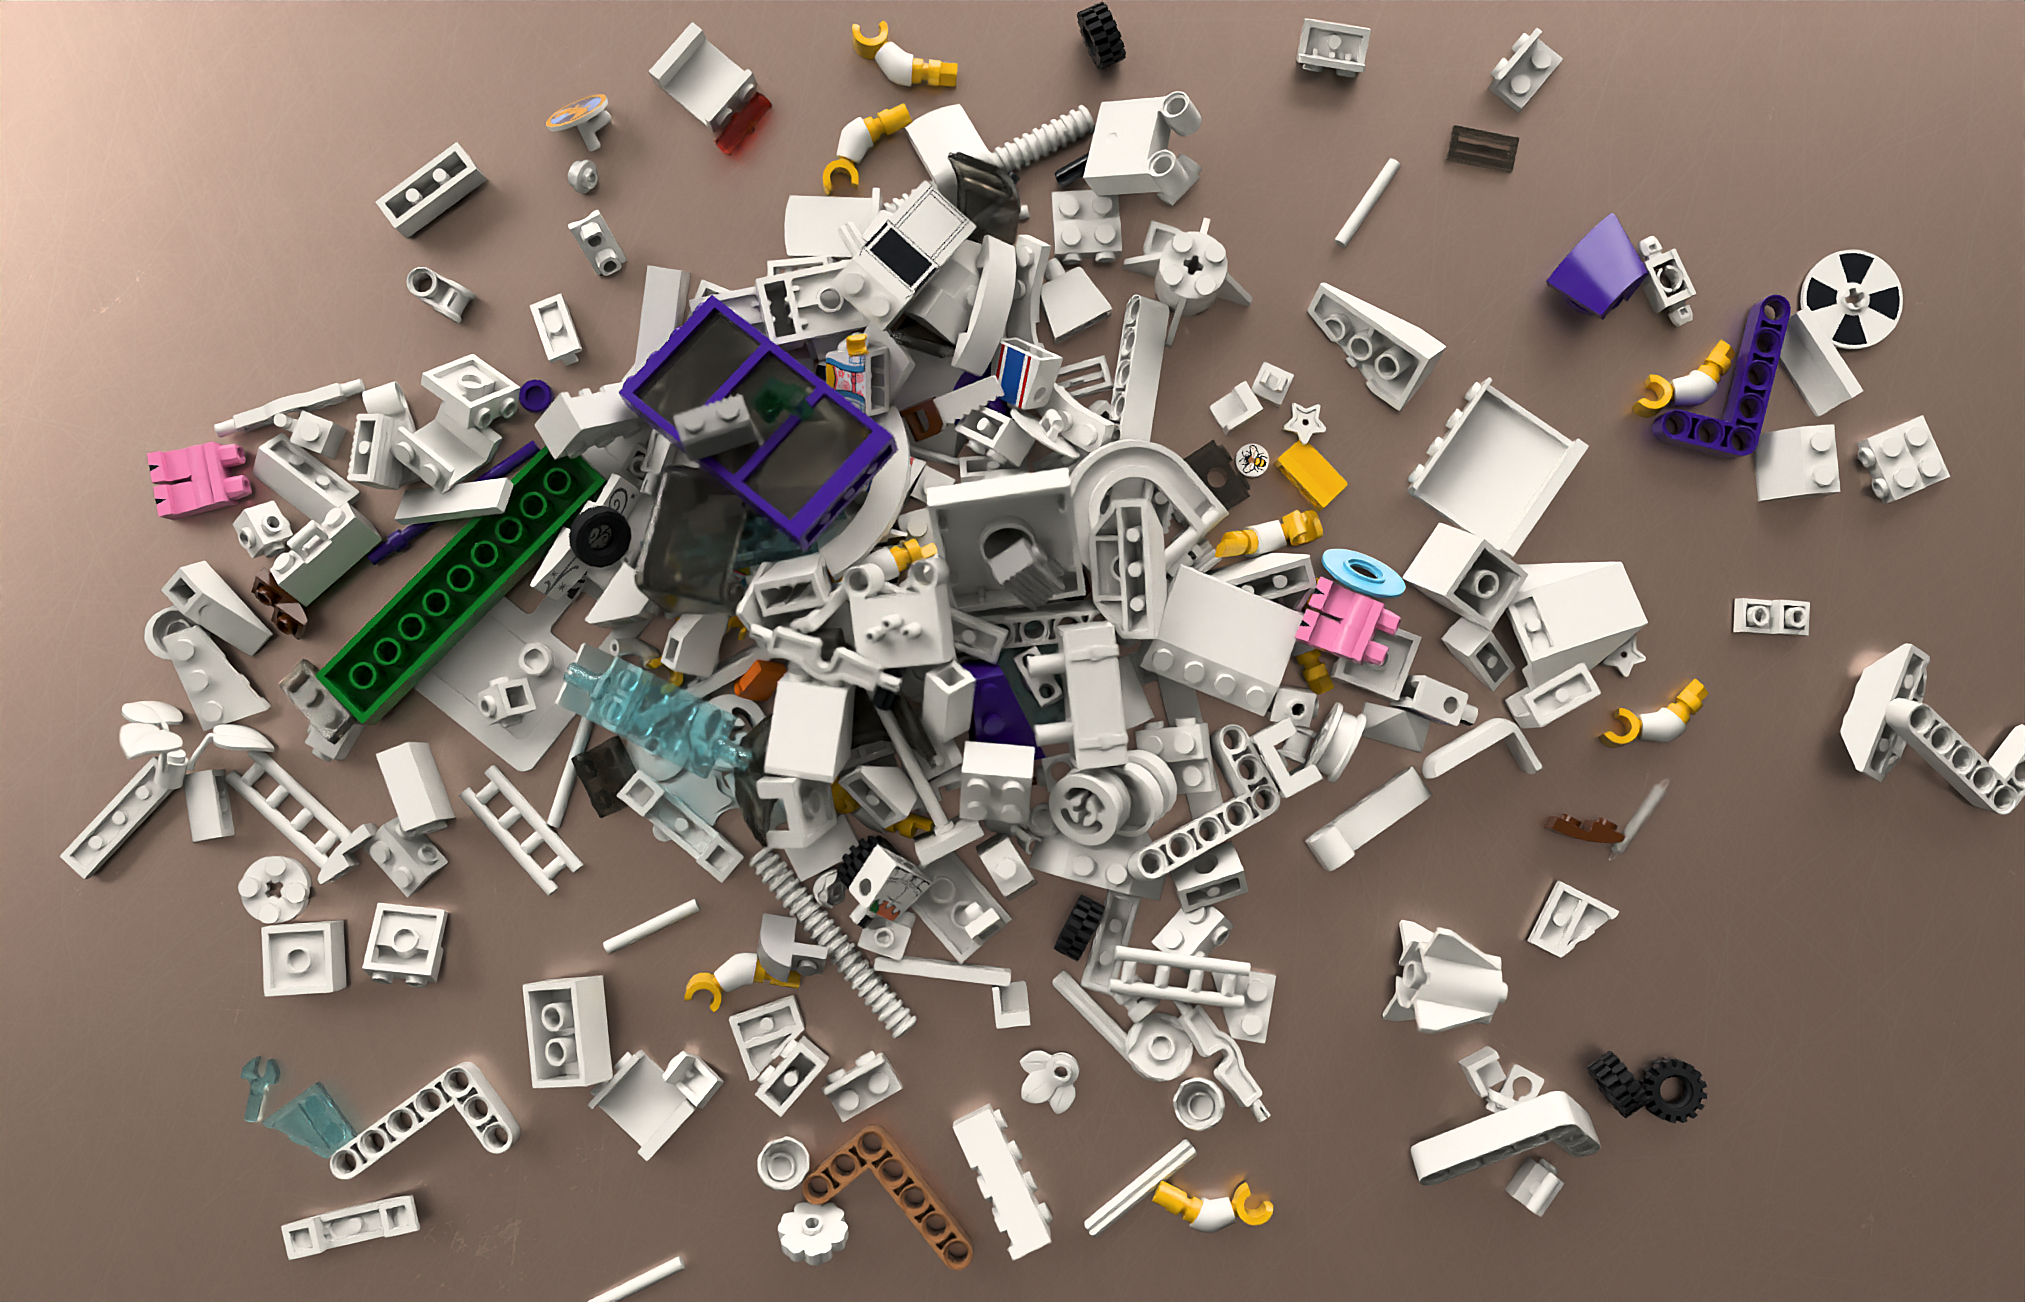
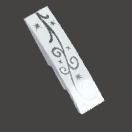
M612 473L597 502L587 500L581 513L591 507L606 506L615 509L627 519L642 494L639 493L640 489L621 476ZM601 525L593 529L589 537L591 547L601 548L610 541L612 535L610 527ZM564 526L530 584L531 587L555 601H558L591 567L575 556L569 542L570 529Z

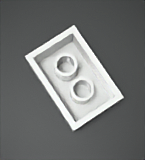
M603 975L549 979L523 985L532 1087H579L613 1079Z

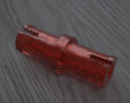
M756 91L739 113L734 112L731 116L732 121L714 139L715 145L722 152L730 156L747 134H753L755 131L754 126L772 108L771 102L763 94Z

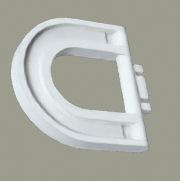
M1136 439L1115 441L1099 447L1086 456L1069 477L1082 565L1091 574L1089 533L1100 520V504L1107 490L1124 478L1143 477L1151 481L1190 525L1183 534L1164 550L1166 573L1173 579L1180 564L1190 567L1194 563L1193 559L1188 555L1189 551L1196 558L1204 554L1203 549L1197 543L1219 524L1229 512L1190 466L1172 450L1153 442ZM1166 579V587H1168L1170 582Z

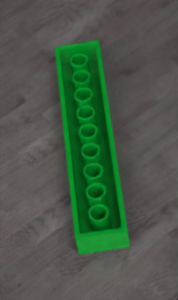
M545 445L510 480L514 485L505 512L473 517L315 677L361 724L376 725L549 552L562 527L571 529L572 523L581 513L587 500L597 502L608 480L582 455L570 459L567 455L554 460Z

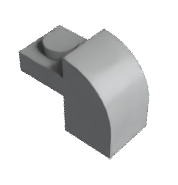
M763 913L757 949L758 959L763 969L773 978L783 982L788 981L790 970L797 971L799 974L806 976L823 975L828 947L794 942L797 918Z

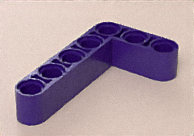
M1771 295L1756 302L1751 307L1723 419L1720 420L1684 410H1671L1659 415L1652 424V433L1658 441L1726 459L1740 458L1751 454L1756 449L1791 313L1790 304L1785 297ZM1766 305L1774 310V320L1769 319L1765 315L1764 309ZM1758 337L1766 342L1767 350L1765 353L1757 348L1756 340ZM1749 370L1757 373L1759 377L1757 386L1749 381ZM1742 402L1750 407L1751 414L1749 418L1744 417L1740 412ZM1668 418L1673 419L1677 423L1678 428L1675 435L1669 433L1666 428ZM1701 426L1707 428L1710 433L1708 443L1702 441L1699 437ZM1734 434L1739 436L1743 442L1740 451L1736 450L1732 445Z

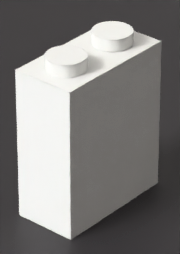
M406 742L376 754L404 832L416 831L417 835H422L447 828L446 821L456 817L429 744L424 742Z

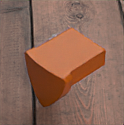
M757 659L745 674L734 679L735 694L740 698L748 700L768 701L778 687L779 680L787 672L785 665Z

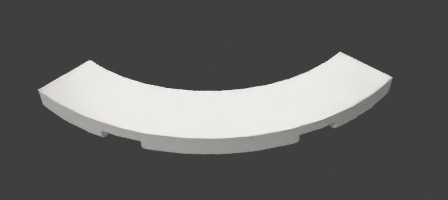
M896 405L889 407L887 412L876 414L871 419L894 436L898 451L873 477L866 500L852 522L832 541L818 549L835 581L843 577L850 568L860 565L871 554L870 551L878 544L881 538L887 536L903 506L911 472L910 444L905 424Z

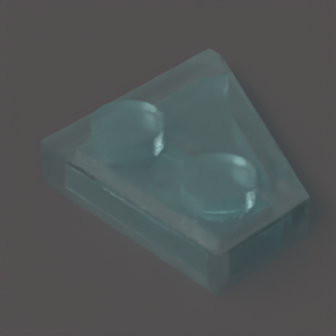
M321 1081L309 1087L262 1121L265 1127L281 1131L290 1136L289 1139L291 1141L310 1147L312 1152L325 1159L333 1156L336 1151L358 1136Z

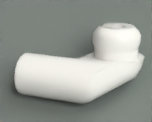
M638 638L613 639L610 642V651L613 656H639V665L645 669H650L645 665L649 660L660 657L657 648Z

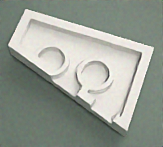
M199 625L162 638L203 731L268 710L271 707L264 697L260 698L250 687V682L243 674H239L226 660V655Z

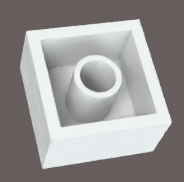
M965 741L959 818L1028 824L1035 747Z

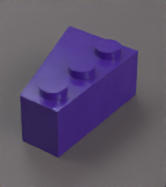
M983 659L961 663V667L969 671L973 678L976 679L970 729L968 730L969 741L1035 747L1034 760L1046 758L1041 746L1037 747L1035 734L998 663L995 665Z

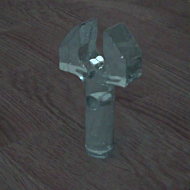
M261 1056L253 1058L242 1068L240 1078L247 1079L251 1085L244 1120L253 1123L258 1120L265 1087L279 1082L280 1069L273 1058L267 1060L266 1073L263 1077L258 1073Z

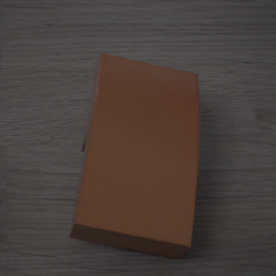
M264 567L256 575L251 592L264 605L274 607L271 621L275 623V626L282 633L291 634L300 640L308 622L305 612L298 600L281 588L273 574Z
M1562 813L1561 817L1549 816L1544 826L1545 829L1559 835L1583 841L1618 843L1623 842L1625 838L1624 835L1616 831L1618 827L1616 824L1601 817L1597 821L1585 819L1582 827L1579 828L1581 825L1579 820Z

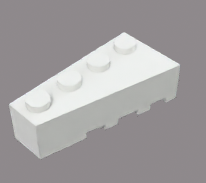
M989 1103L953 1122V1129L973 1171L977 1170L979 1174L977 1180L984 1198L988 1202L992 1201L994 1205L992 1211L999 1231L1003 1232V1234L1007 1233L1010 1238V1248L1008 1250L1012 1259L1016 1260L1051 1242L1049 1223L1053 1221V1218L1046 1203H1038L1034 1194L1038 1187L1031 1172L1024 1173L1020 1166L1019 1160L1023 1159L1017 1143L1015 1140L1009 1142L1003 1131L1008 1126L1000 1109L994 1111Z

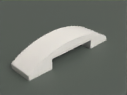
M984 235L976 266L977 269L982 270V275L968 330L965 333H959L951 364L953 367L976 376L984 374L999 345L1009 316L1016 279L1015 247L990 235Z
M641 769L633 775L616 795L640 816H645L692 855L699 865L721 883L744 858V855L708 822Z
M413 1195L331 1211L283 1225L281 1228L288 1260L318 1254L326 1249L382 1236L388 1238L418 1231L420 1226Z

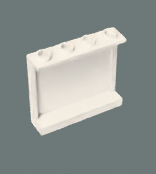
M1488 377L1481 384L1475 382L1464 397L1468 403L1462 412L1456 409L1445 424L1449 430L1442 439L1438 436L1428 448L1426 453L1430 455V458L1424 466L1418 464L1407 480L1412 484L1406 492L1461 530L1486 539L1504 555L1511 558L1520 548L1589 445L1579 438L1573 442L1492 387L1490 385L1492 379Z

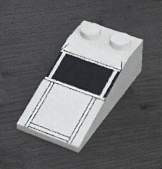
M924 180L849 261L830 285L881 331H886L899 319L977 226Z

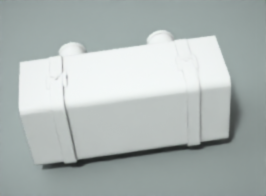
M1107 620L1056 626L1058 653L1033 657L1027 656V669L1029 678L1060 674V677H1062L1066 718L1065 722L1034 725L1037 747L1068 742L1070 760L1077 770L1128 764V734L1125 732L1117 656L1119 655V649L1116 644L1114 624Z

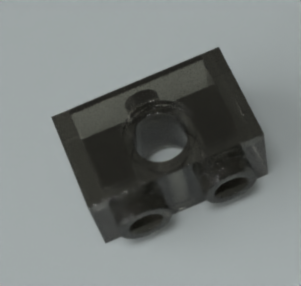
M1212 440L1183 459L1228 512L1247 501L1250 497L1247 492L1251 489L1248 481L1241 472L1237 474L1234 472L1229 464L1232 458L1222 444L1217 446L1215 441ZM1213 471L1220 472L1224 476L1225 484L1222 487H1213L1208 482V473Z

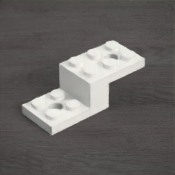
M850 260L757 278L754 287L713 295L784 351L802 348L804 341L865 329L870 322L867 317L830 285ZM826 291H833L839 296L840 303L837 307L828 309L821 304L820 296ZM710 296L690 299L691 314H693L694 309L700 303L705 302ZM722 318L698 341L704 368L748 359L758 346L739 331L733 336L724 335L719 328L720 323L723 321Z

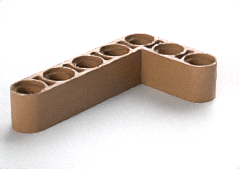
M872 1124L864 1127L807 1175L802 1186V1194L809 1203L822 1205L869 1168L948 1268L955 1271L962 1270L971 1263L973 1242L970 1236L882 1126ZM868 1135H875L881 1140L882 1146L877 1150H870L864 1145L863 1139ZM841 1157H849L853 1160L855 1168L850 1172L842 1171L837 1165V1160ZM890 1162H896L901 1165L903 1173L898 1177H891L886 1173L885 1165ZM823 1179L828 1185V1190L824 1193L815 1192L811 1188V1180ZM911 1189L920 1190L924 1195V1200L919 1204L910 1203L906 1198V1193ZM938 1216L945 1221L946 1226L940 1231H935L929 1228L927 1221L931 1217ZM953 1244H961L966 1248L967 1253L961 1258H956L949 1253L948 1249Z

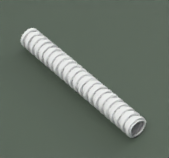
M1081 105L1078 107V111L1071 110L1068 116L1063 114L1059 117L1060 120L1056 121L1053 119L1050 121V125L1043 124L1040 130L1035 128L1032 130V134L1028 135L1025 133L1022 135V139L1015 138L1012 144L1007 142L1004 144V148H995L994 153L989 151L997 180L1002 179L1003 174L1007 175L1013 169L1016 171L1020 170L1023 164L1025 166L1030 165L1031 160L1039 161V156L1041 155L1047 157L1049 151L1057 152V147L1059 146L1065 148L1069 141L1072 144L1075 143L1077 137L1085 138V133L1087 132L1093 134L1095 124L1088 109ZM931 180L930 185L937 190L936 185L934 184L933 180ZM904 193L902 194V199L894 198L893 203L890 205L887 202L884 203L883 210L894 214L910 195Z
M768 846L763 848L750 859L748 866L750 868L754 867L757 870L755 874L763 877V884L768 883L770 885V892H776L775 898L777 900L781 899L784 902L782 906L784 908L788 907L791 910L789 912L791 917L794 915L797 917V924L802 923L804 926L803 931L811 934L809 937L811 941L815 939L818 942V946L828 947L827 956L829 955L832 959L830 963L832 965L836 964L839 967L837 969L838 973L843 972L845 974L844 980L846 982L850 980L852 983L850 987L853 990L856 988L859 991L857 994L859 998L864 997L866 999L864 1004L872 1006L871 1012L873 1014L877 1013L880 1016L878 1020L880 1022L884 1021L887 1024L885 1026L886 1030L891 1029L893 1031L892 1037L894 1039L901 1037L915 1025L917 1017L915 1015L910 1016V1009L902 1006L903 1001L895 998L896 992H890L888 989L890 985L888 983L884 984L881 981L883 977L881 975L877 976L874 973L876 971L874 967L870 968L867 965L869 960L862 959V952L860 950L857 952L854 949L856 945L853 942L850 944L847 941L849 938L847 934L844 936L841 934L842 928L840 926L835 927L833 924L835 920L833 918L829 919L826 916L828 912L826 910L822 911L819 908L818 902L815 903L813 900L814 895H809L806 892L808 888L806 886L802 887L799 884L801 882L800 879H795L792 876L794 871H788L786 868L788 864L785 861L782 863L779 860L781 856L778 853L775 855L772 852L774 848H768Z

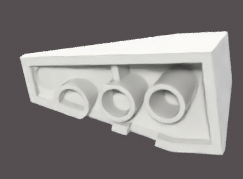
M880 210L861 238L868 242L893 213ZM966 239L929 282V285L943 289L968 313L972 314L982 275V270L976 268L982 245Z
M1324 282L1320 284L1307 310L1332 342H1337L1347 354L1348 358L1346 360L1352 368L1356 366L1368 380L1366 383L1368 388L1398 411L1405 407L1429 377L1446 349L1445 345L1422 329Z

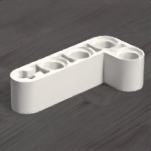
M1413 766L1408 767L1305 840V843L1324 870H1335L1355 855L1354 851L1426 801L1432 793Z

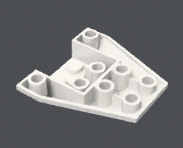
M1622 562L1517 564L1529 575L1505 611L1528 663L1522 669L1530 691L1580 663H1584L1588 671H1590L1648 624Z

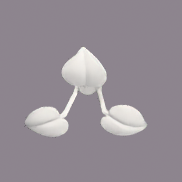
M159 701L126 703L122 706V715L131 722L124 725L120 733V743L127 759L131 760L147 754H160L154 783L165 789H179L182 787L186 770L192 771L194 769L195 762L211 742L217 747L229 750L274 752L273 745L257 730L245 725L221 724L214 727L213 733L206 735L188 760L185 757L186 753L180 750L182 739L178 735L169 732L168 725H179L183 721V715L179 709Z

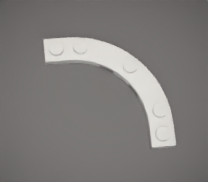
M1018 235L1015 247L1016 279L1012 304L1007 319V337H1017L1045 349L1043 343H1038L1036 323L1040 322V294L1051 245L1030 235ZM1055 383L1048 403L1044 407L1035 408L1042 418L1048 410H1056L1064 422V428L1059 434L1090 453L1099 447L1109 444L1115 424L1080 405L1063 386H1057Z

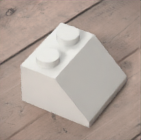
M1834 424L1796 427L1760 434L1758 445L1753 451L1758 502L1826 497L1840 492Z

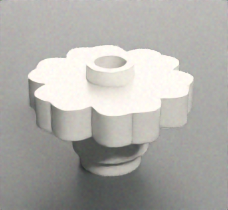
M808 1201L798 1203L795 1206L794 1212L785 1213L782 1216L781 1223L778 1226L782 1252L794 1262L804 1259L810 1265H820L830 1261L833 1256L832 1251L838 1252L843 1250L849 1238L844 1212L832 1202L825 1203L822 1206L811 1204Z

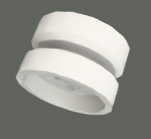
M1141 749L1128 751V764L1106 767L1122 780L1130 796V815L1125 824L1115 832V834L1125 837L1139 836L1149 830L1171 810L1177 796V784L1173 772L1165 761L1154 753Z

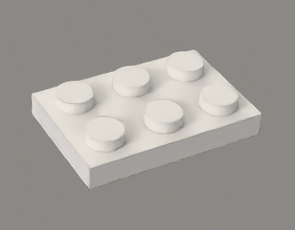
M954 851L924 866L921 863L917 866L932 884L911 907L960 964L985 943L983 942L981 945H978L964 929V927L972 922L964 909L976 901L984 912L993 908L1005 924L1012 919Z

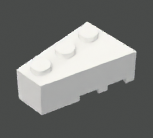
M624 382L603 385L599 388L600 392L594 394L591 393L589 388L578 392L580 394L578 397L571 398L568 392L560 393L534 424L554 460L567 455L570 459L576 458L585 453L589 447L596 445L597 449H600L612 443L617 437L623 436L624 439H627L642 430L641 424L644 420L626 406L618 393L622 389Z

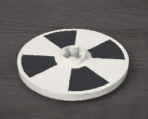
M1843 250L1823 258L1809 271L1801 290V309L1807 306L1810 308L1836 348L1857 350L1872 346L1891 333L1901 316L1903 293L1895 272L1881 258L1861 250ZM1849 295L1851 297L1857 296L1858 302L1854 305L1853 303L1847 304L1845 298Z

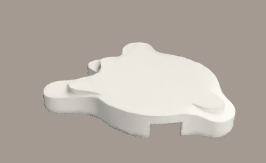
M693 747L686 767L675 777L661 783L662 786L683 801L712 827L724 812L740 808L732 790L726 786L722 772L710 769L706 773L700 771L699 758L695 754ZM653 826V834L656 839L663 842L671 840L657 826Z

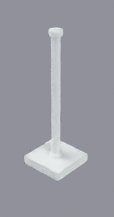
M877 686L873 691L865 689L871 701L874 697ZM875 707L935 824L931 832L926 831L913 838L916 854L922 866L984 836L980 820L959 818V815L949 820L946 818L892 710L884 711Z

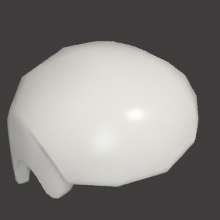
M1201 1077L1189 1079L1181 1083L1173 1099L1177 1119L1186 1128L1196 1131L1215 1127L1225 1111V1101L1221 1089L1213 1081Z
M785 1136L769 1142L763 1148L757 1159L758 1174L765 1186L779 1192L792 1190L802 1184L807 1176L810 1156L803 1143Z

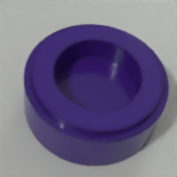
M530 380L520 389L519 401L522 407L532 414H543L555 400L552 388L541 380Z

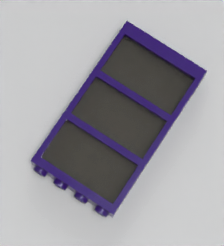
M713 295L694 309L692 316L671 333L669 340L658 351H654L647 358L646 364L635 375L630 376L618 392L630 410L685 454L686 452L674 420L675 414L681 415L683 411L688 413L689 409L694 411L696 407L702 408L703 405L708 406L709 403L715 404L717 400L722 402L723 398L728 400L730 396L742 395L757 441L704 457L694 462L804 551L814 543L898 451L896 441L891 433Z

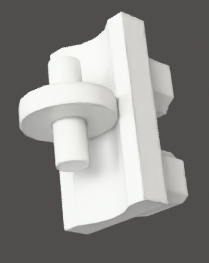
M598 209L585 219L568 224L570 231L598 276L600 274L608 276L620 270L621 264L627 261Z

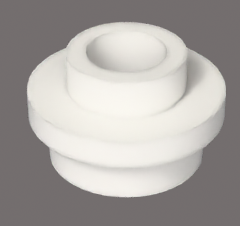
M589 160L574 162L568 173V183L573 186L576 192L585 194L595 187L598 181L596 165Z

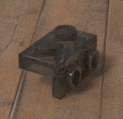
M619 735L604 741L587 752L571 758L576 774L581 779L590 797L591 804L600 818L607 817L629 807L616 795L637 771Z

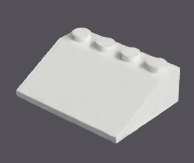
M1180 564L1167 590V600L1158 637L1156 639H1143L1137 651L1139 665L1141 668L1264 716L1280 686L1296 641L1295 635L1304 614Z

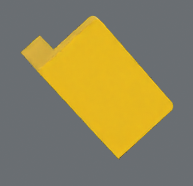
M1300 439L1273 464L1318 512L1324 509L1347 486L1344 478L1309 442L1306 445H1302Z

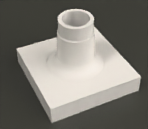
M1068 468L1019 475L1011 470L1001 469L988 473L981 481L927 489L928 510L938 557L945 560L950 569V577L946 583L949 607L965 613L1024 604L998 584L988 563L989 560L1022 538L1025 541L1027 540L1031 546L1037 543L1048 559L1051 557L1055 558L1064 572L1060 576L1065 586L1064 591L1059 590L1058 595L1053 594V597L1048 598L1047 601L1086 595Z

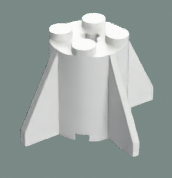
M1207 218L1203 219L1200 232H1180L1166 244L1163 252L1127 258L1123 264V269L1155 278L1154 290L1157 293L1158 299L1162 303L1167 304L1169 312L1174 314L1165 342V346L1169 348L1172 346L1181 316L1192 317L1204 312L1213 305L1217 297L1248 307L1253 298L1227 272L1228 261L1225 247L1217 242L1215 238L1207 235L1210 219Z
M1401 920L1399 927L1404 951L1398 965L1405 967L1403 977L1396 976V993L1382 1013L1383 1019L1391 1021L1417 1019L1419 1032L1429 1034L1474 1022L1489 1024L1498 1003L1503 1004L1505 1002L1508 992L1506 983H1502L1501 958L1483 954L1451 930L1437 928L1435 933H1432L1415 922Z

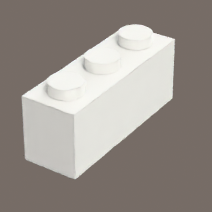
M456 142L378 199L376 204L394 228L408 239L487 179L465 150Z

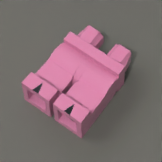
M208 442L204 443V445H195L174 451L147 453L152 483L159 485L153 487L159 517L177 520L225 506L238 505L237 499L252 493L247 476L233 477L232 466L245 464L246 461L244 449L241 446Z
M1320 576L1309 602L1311 610L1306 609L1295 635L1296 640L1304 645L1353 661L1362 666L1364 662L1382 666L1389 648L1373 642L1377 630L1395 636L1401 623V618L1386 610L1384 603L1348 590Z

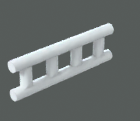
M249 751L248 756L255 763L242 777L234 770L226 776L225 781L322 869L329 858L325 853L338 839L342 842L352 832L264 751ZM265 771L280 784L267 799L252 787ZM289 794L304 807L291 822L276 809ZM313 817L318 819L328 829L326 834L316 844L301 832Z
M493 765L484 773L491 780L489 784L477 794L469 787L459 796L541 889L550 896L559 888L552 880L566 866L575 873L584 864L503 773ZM501 791L513 807L500 819H497L485 804ZM523 816L534 828L535 832L520 844L507 829ZM545 841L558 856L542 869L530 854Z
M1115 946L1114 960H1121L1124 963L1121 980L1109 979V993L1243 1009L1244 996L1235 995L1234 991L1237 975L1249 976L1250 963ZM1137 963L1157 965L1154 984L1134 982ZM1171 967L1191 969L1187 988L1168 986ZM1204 971L1224 974L1220 993L1201 990Z

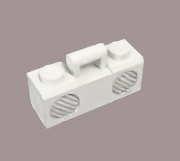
M345 502L340 508L337 507L329 511L325 521L321 524L322 526L311 520L286 542L292 550L289 553H283L278 556L273 567L270 569L277 584L306 607L382 540L373 523L348 502Z

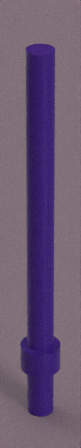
M532 440L473 482L504 477L536 455L540 448ZM438 521L410 524L403 530H395L387 536V541L367 554L368 559L372 564L376 565L393 552H401L410 546L409 541Z

